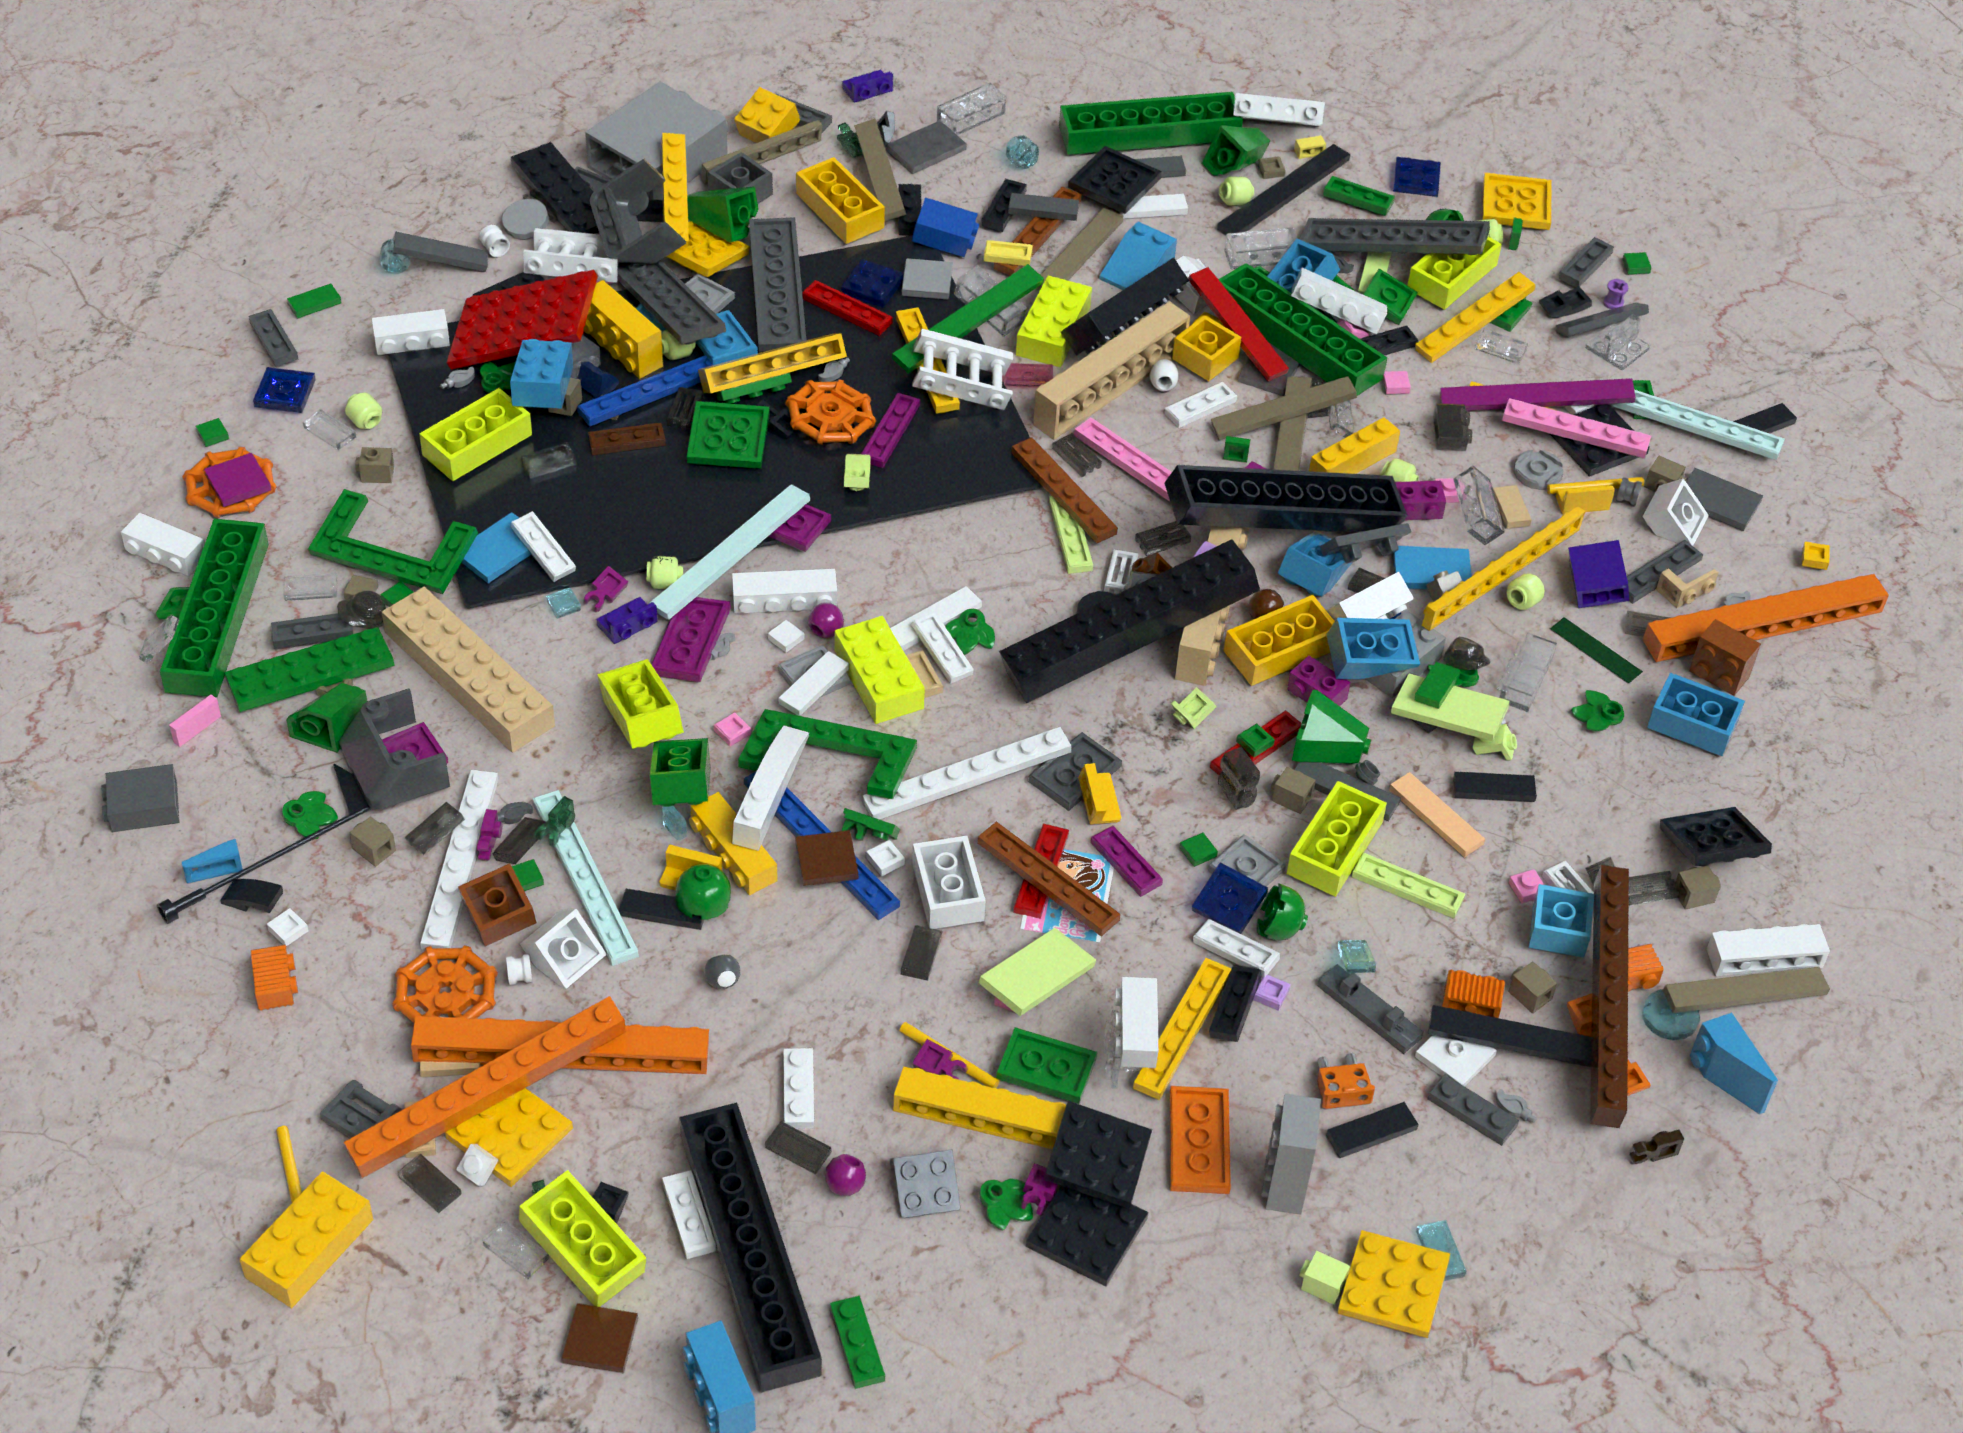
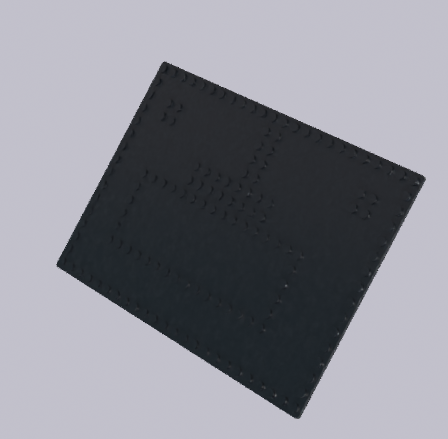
M913 235L799 256L802 292L817 280L893 317V323L878 336L803 300L806 340L833 333L842 334L847 357L841 359L849 358L850 362L843 369L842 376L831 382H838L839 379L844 380V383L862 394H868L871 398L870 405L876 423L873 428L867 429L859 436L857 442L853 444L848 442L817 444V440L800 430L794 432L788 439L778 437L767 431L761 469L687 463V452L696 401L726 403L725 401H717L715 392L704 393L702 384L698 383L622 413L618 416L617 420L607 419L592 426L585 422L577 412V408L573 415L569 416L549 412L548 408L522 406L530 413L532 435L452 481L422 455L419 433L489 394L482 388L481 382L483 378L480 374V369L486 362L450 369L446 363L459 321L447 323L450 346L389 354L443 535L445 536L453 521L476 527L478 534H480L511 512L520 518L533 511L576 566L573 573L553 582L531 554L490 583H487L461 563L455 574L465 606L467 608H475L593 583L608 566L621 576L647 571V562H651L654 556L676 557L678 564L701 560L790 485L809 494L810 501L807 505L831 514V522L821 534L1042 488L1043 486L1011 453L1013 445L1030 438L1011 398L1005 410L959 399V410L936 414L927 391L912 386L918 372L917 368L907 373L892 359V354L906 345L896 321V311L919 307L929 330L966 305L952 277L949 299L902 296L906 258L944 261L939 249L913 242ZM752 266L720 271L706 277L735 292V298L718 313L729 310L757 346L758 353H761L758 348ZM692 277L683 278V279H680V280L685 284V283H687ZM627 289L616 291L633 307L637 308L641 304ZM977 328L961 338L985 345ZM583 330L581 341L572 343L573 370L570 378L578 379L581 363L589 361L603 372H608L618 379L619 384L611 391L613 392L705 355L696 343L695 348L688 357L669 360L662 354L663 367L639 379L634 373L629 372L618 359H614L606 348L600 346L596 339ZM518 355L489 362H492L497 367L516 362ZM941 359L947 371V360ZM829 362L788 372L792 382L785 384V389L771 392V388L762 390L763 395L749 398L748 394L739 397L740 401L731 404L756 406L763 399L778 412L782 409H786L789 412V408L786 405L787 397L798 392L805 386L806 381L821 382L819 381V374L824 373L825 366ZM956 363V376L969 379L970 366ZM470 367H473L474 379L469 384L463 387L453 386L449 389H441L440 384L444 383V380L448 378L451 372L455 370H468ZM979 369V382L992 385V372ZM1002 380V388L1006 389L1005 384ZM581 387L582 401L580 404L595 399L592 394ZM504 389L503 391L511 397V389ZM897 393L920 399L918 410L885 466L880 468L870 465L869 488L855 491L849 489V487H844L846 454L862 453ZM855 407L857 411L862 412L860 407ZM799 408L800 414L806 413V409ZM854 421L851 424L852 428L854 429L859 423ZM662 423L666 446L592 455L588 432ZM808 423L809 425L820 431L819 427L815 426L812 423ZM768 536L755 548L782 542Z

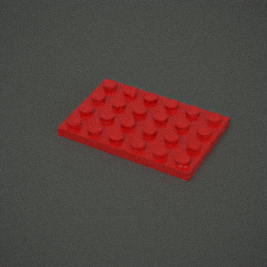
M595 270L580 271L567 276H558L549 280L536 281L527 285L514 286L509 289L496 290L491 293L478 296L473 295L466 298L446 363L450 369L515 356L519 354L522 341L537 339L539 341L560 340L572 343L581 341L598 278Z

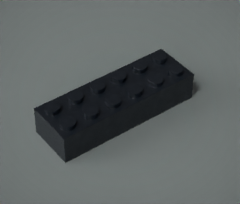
M1173 257L1062 330L1061 333L1076 356L1083 351L1089 354L1099 347L1097 342L1102 345L1113 338L1112 332L1116 336L1128 328L1126 323L1131 326L1142 318L1140 316L1141 313L1145 317L1156 309L1154 304L1160 307L1169 301V294L1173 298L1184 291L1182 286L1189 282V280Z

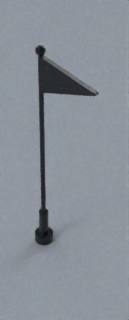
M333 764L349 815L204 890L200 888L173 903L169 899L158 903L157 908L163 920L169 924L179 919L178 912L205 899L206 895L373 809L367 804L353 774Z

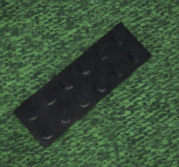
M551 142L511 156L513 167L567 231L589 234L599 233L590 204L593 190Z

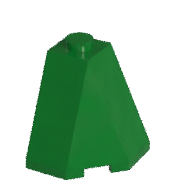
M1220 125L1202 161V165L1213 176L1240 170L1262 158L1271 140L1258 128Z
M755 187L699 191L687 195L688 220L728 242H735L748 237L750 232L748 227L749 219L756 217L758 212Z
M340 683L288 716L286 721L289 736L338 753L341 749L339 742L341 736L361 707L368 702L366 690L357 686Z
M1313 689L1304 711L1305 715L1301 728L1298 731L1292 761L1358 764L1363 754L1368 755L1372 742L1371 739L1367 738L1370 728L1321 692Z

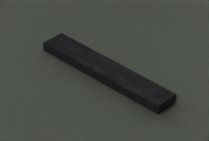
M1436 1005L1432 1006L1428 1029L1429 1035L1591 1067L1592 1037Z

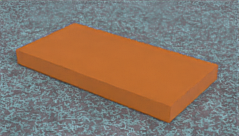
M1170 1086V1191L1230 1194L1229 1089Z

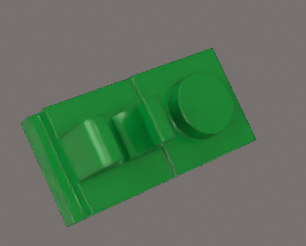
M1525 297L1490 323L1511 332L1531 309L1532 302L1526 300Z
M189 587L170 588L156 612L159 620H167L170 631H174Z
M844 808L845 822L842 831L851 830L856 826L858 830L856 839L859 841L864 839L867 829L873 831L872 836L878 839L888 841L890 837L897 840L900 829L896 825Z

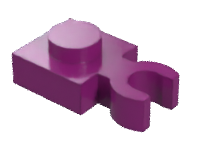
M608 566L592 583L591 588L595 591L588 592L584 597L583 603L587 604L592 599L596 600L598 603L595 605L594 611L597 613L602 609L604 600L607 599L612 603L628 586V581Z
M486 809L480 830L481 837L477 844V851H479L478 860L489 861L496 838H501L503 824L498 821L497 810Z
M928 1039L912 1062L913 1067L920 1068L925 1072L938 1075L943 1073L958 1080V1077L952 1075L953 1071L960 1069L967 1072L968 1070L964 1062L960 1060L950 1061L953 1057L951 1051Z
M1034 1163L1023 1189V1192L1026 1193L1024 1194L1021 1208L1025 1209L1028 1203H1035L1038 1206L1036 1214L1040 1215L1044 1210L1046 1201L1051 1202L1058 1184L1043 1180L1047 1168Z

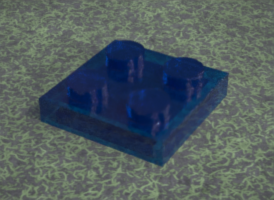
M1396 157L1393 192L1438 197L1441 162Z
M861 259L841 286V292L850 297L884 308L903 282L904 273Z
M267 367L253 399L254 407L303 413L316 381L315 373Z
M1220 862L1192 904V911L1242 934L1267 895L1268 887Z

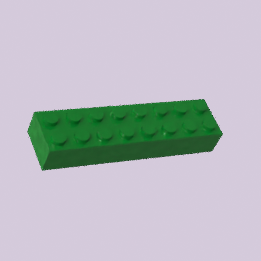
M1220 92L1060 105L1059 129L1067 155L1098 153L1104 146L1116 151L1208 144L1212 143L1220 125L1242 127L1243 118L1242 116H1233L1235 105L1234 93Z
M1245 263L1218 279L1270 344L1327 383L1348 376L1358 396L1383 380L1388 360L1386 356L1307 303L1292 297L1291 292L1249 264Z
M213 519L160 669L165 693L206 697L212 695L218 698L225 677L224 672L227 671L269 546L265 523Z

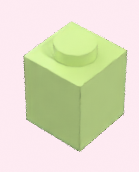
M1316 1251L1311 1261L1306 1259L1299 1276L1303 1277L1301 1290L1335 1305L1347 1281L1350 1265Z

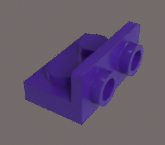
M881 69L842 81V88L854 103L893 91V74L891 71L884 73Z
M638 597L597 618V626L613 644H616L657 623V606L654 602L647 605L641 597Z

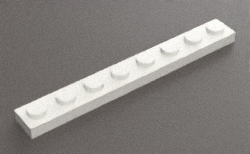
M1061 727L903 781L900 783L893 800L865 794L863 795V803L871 817L883 819L1071 753V744Z
M470 771L421 939V950H425L429 946L432 948H451L463 907L458 886L469 882L478 854L477 844L481 837L482 822L486 809H490L499 780L498 773Z

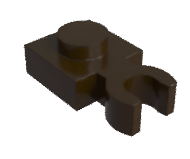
M1679 1129L1671 1132L1661 1131L1654 1135L1649 1142L1641 1141L1633 1144L1635 1151L1630 1152L1629 1155L1634 1164L1643 1163L1648 1159L1654 1162L1676 1156L1680 1152L1684 1137Z

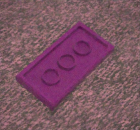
M695 597L671 618L651 664L659 677L701 682L711 658V652L716 645L730 612V601Z

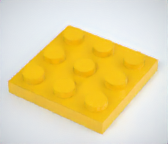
M1484 173L1482 220L1496 219L1498 224L1512 226L1514 218H1521L1523 220L1522 227L1550 230L1552 180Z
M690 221L688 222V247H680L666 257L678 262L683 267L692 269L702 276L709 277L749 255L750 246L739 240L728 242Z
M524 1088L445 1132L448 1141L464 1153H466L470 1144H477L496 1157L498 1162L492 1173L512 1187L573 1129V1123L527 1088Z
M1361 1230L1339 1304L1338 1314L1428 1338L1450 1261V1253Z

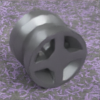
M1623 477L1616 501L1622 502L1625 500L1629 501L1631 505L1636 506L1642 482H1630L1628 478Z

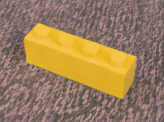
M1383 417L1311 456L1309 471L1357 474L1397 451L1400 430Z
M719 792L709 796L706 802L690 805L691 818H689L691 828L695 833L699 832L706 847L710 851L713 850L718 857H722V867L724 869L728 868L739 888L743 887L750 896L778 881L777 863L762 845L759 851L732 844L733 825L737 814Z

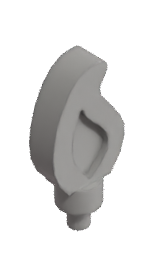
M849 358L827 363L824 373L819 374V381L831 382L841 377L843 369L850 362Z
M470 367L468 370H455L451 372L448 378L444 380V383L440 384L441 389H449L453 386L463 387L469 384L474 379L473 367Z
M1745 591L1743 594L1730 593L1725 601L1720 604V607L1750 600L1751 595L1748 591Z
M725 633L719 636L711 652L710 660H715L717 657H722L729 653L730 643L735 641V634Z
M1502 1089L1497 1092L1496 1101L1503 1111L1514 1118L1521 1117L1525 1121L1529 1119L1534 1123L1537 1120L1532 1115L1533 1112L1527 1108L1528 1105L1522 1097L1507 1095Z

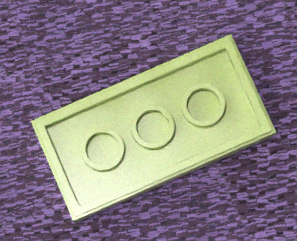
M1408 674L1392 705L1391 714L1493 742L1509 708V700L1453 686L1438 709L1415 701V693L1425 678Z
M1054 928L981 975L979 984L1016 1014L1022 1016L1095 967L1096 959L1057 928Z

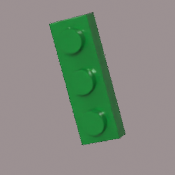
M1331 176L1323 192V196L1384 216L1391 209L1395 199L1393 195L1335 176Z
M785 373L715 393L717 401H725L731 404L740 401L739 397L748 394V397L752 398L763 395L762 390L771 388V392L785 389V384L791 383L792 380L790 373Z
M860 1295L831 1302L830 1311L854 1388L858 1389L885 1382L883 1366Z

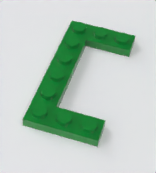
M344 489L308 548L310 554L416 587H426L430 591L444 594L478 535L476 527L453 521L431 560L419 559L347 537L367 505L368 499L366 495Z
M765 709L738 759V768L757 771L775 737L783 726L809 732L806 744L880 759L867 785V794L893 800L917 749V740Z

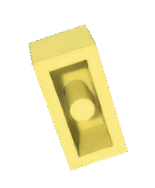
M1322 135L1295 140L1294 151L1298 159L1315 157L1326 149V142Z

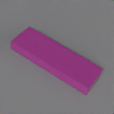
M1113 825L1091 837V844L1140 897L1163 884V878Z

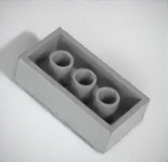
M1285 1093L1283 1104L1276 1105L1268 1154H1266L1265 1179L1263 1180L1261 1197L1267 1198V1210L1302 1214L1316 1151L1321 1103L1319 1098Z

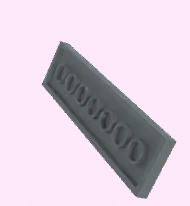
M795 217L749 219L759 352L806 341Z
M1308 218L1300 240L1331 252H1398L1400 254L1410 252L1476 255L1483 252L1490 231V221Z
M661 260L654 264L618 262V281L681 345L692 344L696 340L703 338H713L720 333L726 332L725 323Z

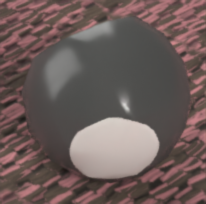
M731 955L712 957L705 965V977L713 987L727 989L738 982L740 965L737 959Z

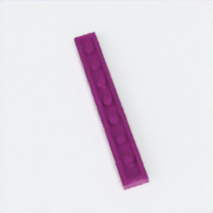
M1632 378L1440 388L1442 412L1506 409L1509 398L1541 407L1634 403L1636 398Z

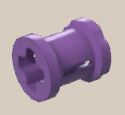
M1612 279L1608 282V294L1603 302L1608 309L1623 306L1625 302L1623 299L1624 294L1628 291V284L1625 281Z

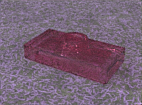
M1011 363L1005 374V386L1039 387L1053 379V365Z

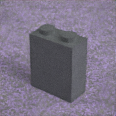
M173 764L105 773L106 784L101 785L103 801H107V805L102 806L104 822L110 823L112 832L180 823L178 786Z

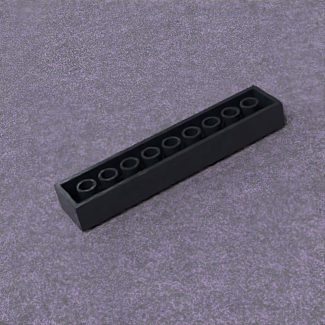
M1177 465L1164 483L1178 525L1364 532L1400 525L1407 517L1394 478L1388 475Z
M1233 539L1000 650L999 653L1006 672L1026 703L1033 701L1260 591L1255 568Z
M738 1103L679 1117L681 1140L716 1243V1251L761 1393L822 1376V1357Z

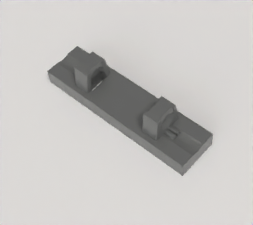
M1405 523L1334 537L1320 546L1323 556L1341 553L1347 564L1355 562L1362 557L1361 548L1378 546L1383 556L1395 553L1399 550L1397 541L1412 531L1409 524Z
M1336 964L1319 979L1317 986L1402 1054H1405L1422 1039L1424 1031L1404 1017V1011L1397 1006L1393 1008L1361 983V978L1354 972L1349 974ZM1351 990H1354L1355 992L1349 996Z

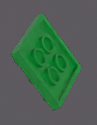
M696 401L687 452V463L761 469L770 414L769 407Z

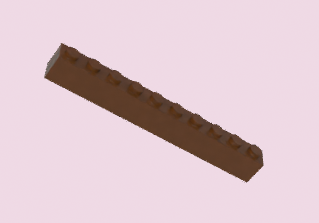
M1601 865L1594 882L1590 1124L1620 1128L1627 1113L1629 869Z

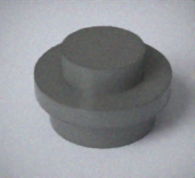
M1365 760L1355 766L1357 771L1355 774L1359 780L1371 785L1377 783L1380 772L1372 762Z

